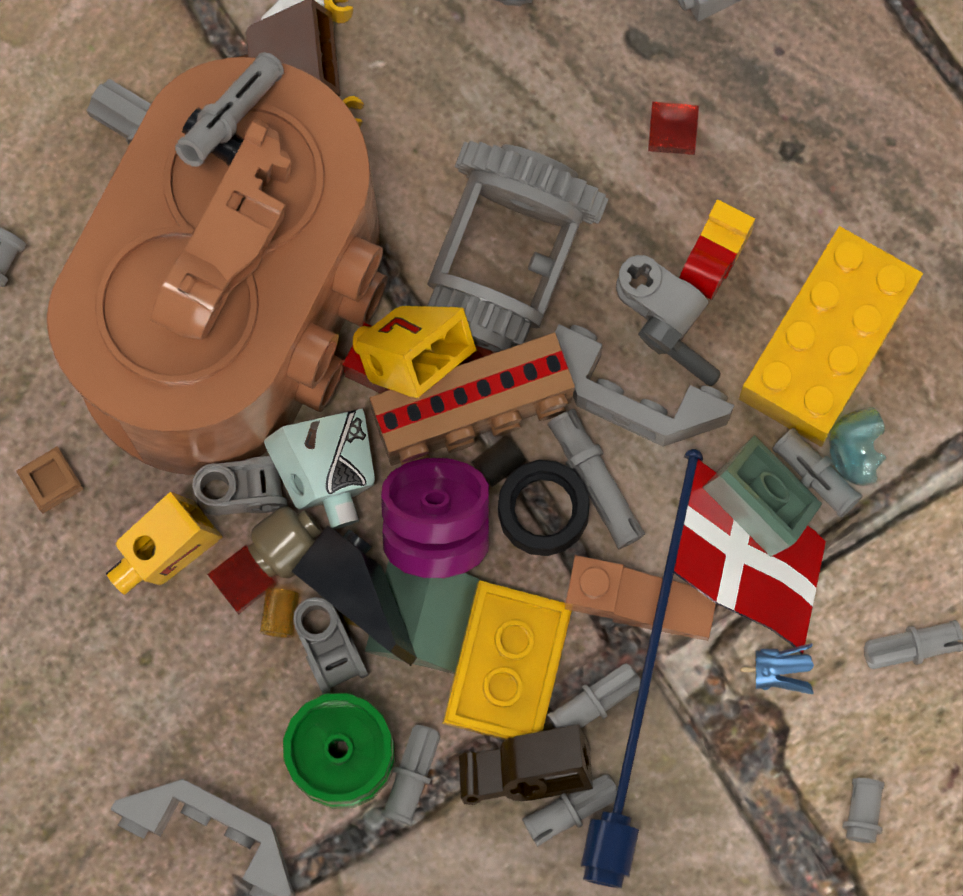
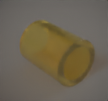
M278 588L266 589L260 626L261 634L279 638L294 637L295 625L293 619L299 602L300 594L298 592Z

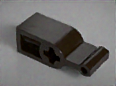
M579 724L511 737L501 744L500 749L480 753L466 752L459 755L461 799L467 805H474L482 800L503 796L515 801H531L558 796L564 793L569 794L593 789L590 748Z

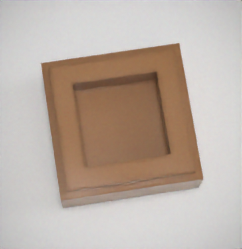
M58 446L16 471L42 514L84 489Z

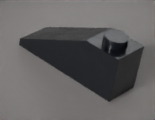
M327 525L292 572L390 653L411 666L417 657L382 566L367 555L372 546L350 529L343 536Z

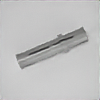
M265 52L260 53L256 60L233 82L215 104L206 105L198 113L197 123L175 145L180 159L190 166H201L206 157L219 143L228 142L236 133L238 122L257 104L273 84L282 78L284 74L283 65L274 55Z
M575 409L566 411L553 418L548 423V426L564 450L563 452L568 459L566 465L573 469L585 483L588 496L611 533L618 550L642 538L645 532L635 519L628 503L601 458L603 455L599 444H593Z

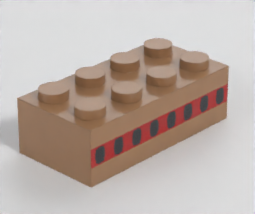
M554 332L457 366L419 398L388 390L371 396L369 399L372 415L392 466L398 463L403 465L407 462L429 458L428 453L444 447L447 448L448 453L463 450L475 444L474 437L492 431L494 437L511 433L521 428L519 423L521 420L537 415L539 421L554 418L566 412L565 406L571 403L575 385Z

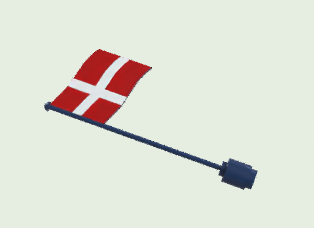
M690 449L684 455V458L688 459L613 812H602L601 820L590 819L581 861V867L585 868L583 880L602 886L622 889L624 877H629L639 830L630 827L632 818L624 816L622 813L673 575L676 574L714 603L770 629L794 648L805 645L826 541L807 525L792 546L770 557L702 488L716 472L702 462L703 455L697 449Z

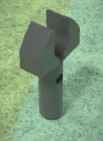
M653 317L652 320L649 319L638 333L640 338L659 355L668 354L706 385L713 386L719 380L720 371L679 340L682 334L669 324Z

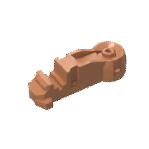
M258 119L251 122L245 133L244 141L184 251L169 272L152 309L151 321L182 337L203 340L207 336L220 314L230 291L258 268L276 230L284 219L285 204L264 193L262 186H267L270 179L286 183L290 176L291 160L288 153L280 149L278 132L269 128L268 124Z

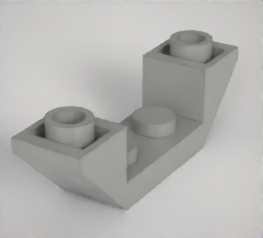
M560 324L558 325L555 334L575 385L573 398L577 407L663 447L728 424L734 405L726 402L728 397L724 393L709 386L703 385L701 389L690 385L673 419L666 416L668 411L663 406L647 399H642L638 403L623 396L624 390L608 380L598 379L597 383L591 381L590 378L601 358L602 344L596 341L597 336L583 327L572 325L569 329Z
M184 779L115 800L110 809L122 816L118 826L144 839L148 831L161 837L178 803L181 802L184 806L180 813L192 820L207 826L210 819H213L227 826L228 828L224 836L248 849H251L254 841L260 844L242 878L247 883L253 885L249 895L295 896L275 829L270 824Z

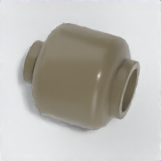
M282 506L254 526L251 532L253 543L248 546V549L256 563L269 577L277 574L282 578L289 579L295 575L292 570L313 545L317 537L322 533V530L307 510L298 514L292 508Z

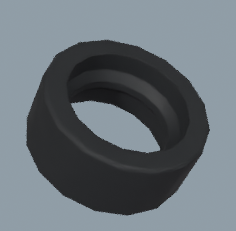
M536 460L521 465L508 475L499 491L498 517L503 533L515 547L531 555L551 556L566 551L580 539L588 524L590 499L585 483L573 469L557 461ZM540 480L552 481L562 486L569 494L572 502V516L567 525L558 533L548 536L535 535L525 530L518 522L515 513L516 499L521 490L530 483Z

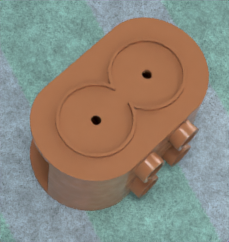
M225 58L200 64L180 74L161 90L143 118L51 292L48 303L47 328L50 344L61 370L74 388L83 396L90 414L108 438L132 457L160 470L177 474L195 475L200 468L211 463L244 461L260 457L267 452L264 440L282 426L293 424L302 405L318 412L323 411L334 394L344 369L343 363L345 360L334 355L338 343V334L346 320L359 327L363 326L364 323L368 324L378 308L387 285L388 276L377 271L382 258L383 248L379 246L380 223L368 152L360 127L349 108L335 92L316 77L288 64L281 63L284 69L282 78L275 82L257 104L238 122L236 130L239 136L245 138V133L251 122L258 119L268 124L269 128L278 132L280 149L287 152L291 160L290 176L286 183L270 179L267 186H262V191L285 204L284 219L276 230L258 268L230 291L214 325L203 340L182 337L151 321L150 317L155 301L169 272L188 244L229 166L212 153L206 157L201 166H190L180 159L175 145L181 137L185 136L182 133V129L190 115L198 107L203 109L208 104H215L256 58Z

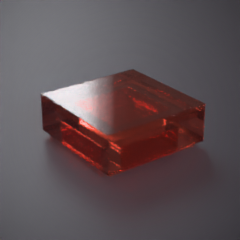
M652 102L648 151L695 155L699 105Z
M247 545L207 574L238 615L276 586L272 577H269L256 563Z

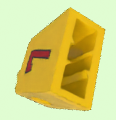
M397 307L372 327H359L353 336V348L360 355L370 382L413 398H419L476 351L464 308Z
M169 492L116 541L115 545L124 558L107 571L106 575L112 584L124 595L142 580L162 585L221 540L223 536L194 500ZM156 546L155 554L152 557L153 549Z

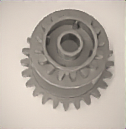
M469 141V143H463L455 164V168L459 169L460 173L467 175L468 181L427 283L429 287L434 289L427 306L464 308L474 344L493 352H500L511 348V346L525 343L530 328H540L580 223L584 221L589 224L593 222L598 224L609 199L606 198V194L599 192L598 188L587 185L585 180L578 179L576 171L543 154L514 145L504 144L502 147L497 145L491 147L483 142L478 144ZM479 194L523 215L561 226L550 257L534 252L529 262L528 270L542 275L530 306L491 288L448 274Z

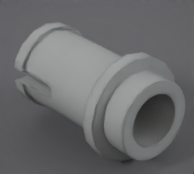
M853 778L849 819L843 822L842 826L843 829L847 830L846 839L861 843H876L877 834H882V827L878 826L882 791L885 784L873 779Z

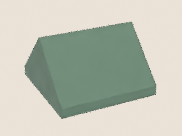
M755 435L702 487L770 557L792 546L822 505Z
M388 561L385 576L417 657L413 664L454 674L476 585L480 579L466 573L448 578H422L404 573ZM371 636L368 637L365 648L366 653L403 661L390 653Z

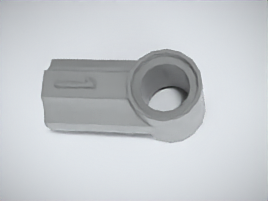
M108 79L97 87L91 96V101L86 111L90 117L126 138L127 143L130 144L151 104L111 79Z

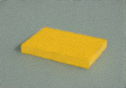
M479 580L476 585L442 724L502 740L543 731L572 612L565 609L566 603Z

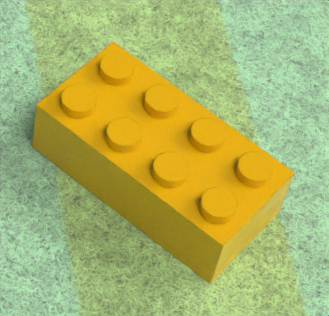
M839 226L743 384L739 400L790 430L795 428L799 435L822 447L916 290L923 273Z

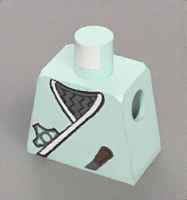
M363 408L282 426L264 440L265 447L295 507L302 510L324 505L330 527L333 529L343 528L359 521L352 497L372 487L375 482Z

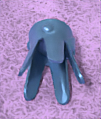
M813 643L780 652L778 649L755 650V667H742L740 671L755 672V689L768 690L770 687H777L814 694L812 686L808 682L780 676L812 670L814 664L811 661L810 655L788 654L809 649L813 646Z

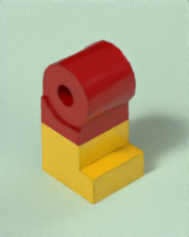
M717 199L679 278L687 281L706 298L712 300L724 279H727L749 239L755 218Z

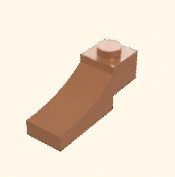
M575 555L565 609L611 618L614 623L652 630L663 578L623 567V564ZM672 581L661 632L708 641L716 603L691 585Z

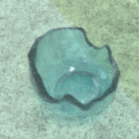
M873 407L856 410L839 418L832 428L829 439L830 455L835 468L843 478L852 484L862 487L877 482L876 469L886 459V456L877 453L873 446L874 440L885 431V425L880 413Z

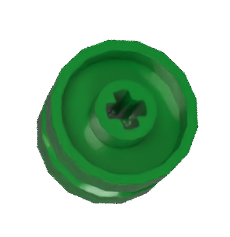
M348 693L324 694L306 702L290 719L283 737V760L293 782L313 802L332 809L355 808L373 800L388 784L395 766V743L383 715L367 700ZM338 742H345L348 747L347 754L342 758H334L329 753L331 747L337 749Z

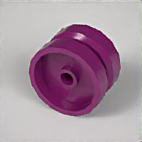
M424 458L407 462L391 471L382 483L383 551L391 564L404 573L422 578H448L466 573L482 562L489 551V484L480 471L467 463L449 458Z

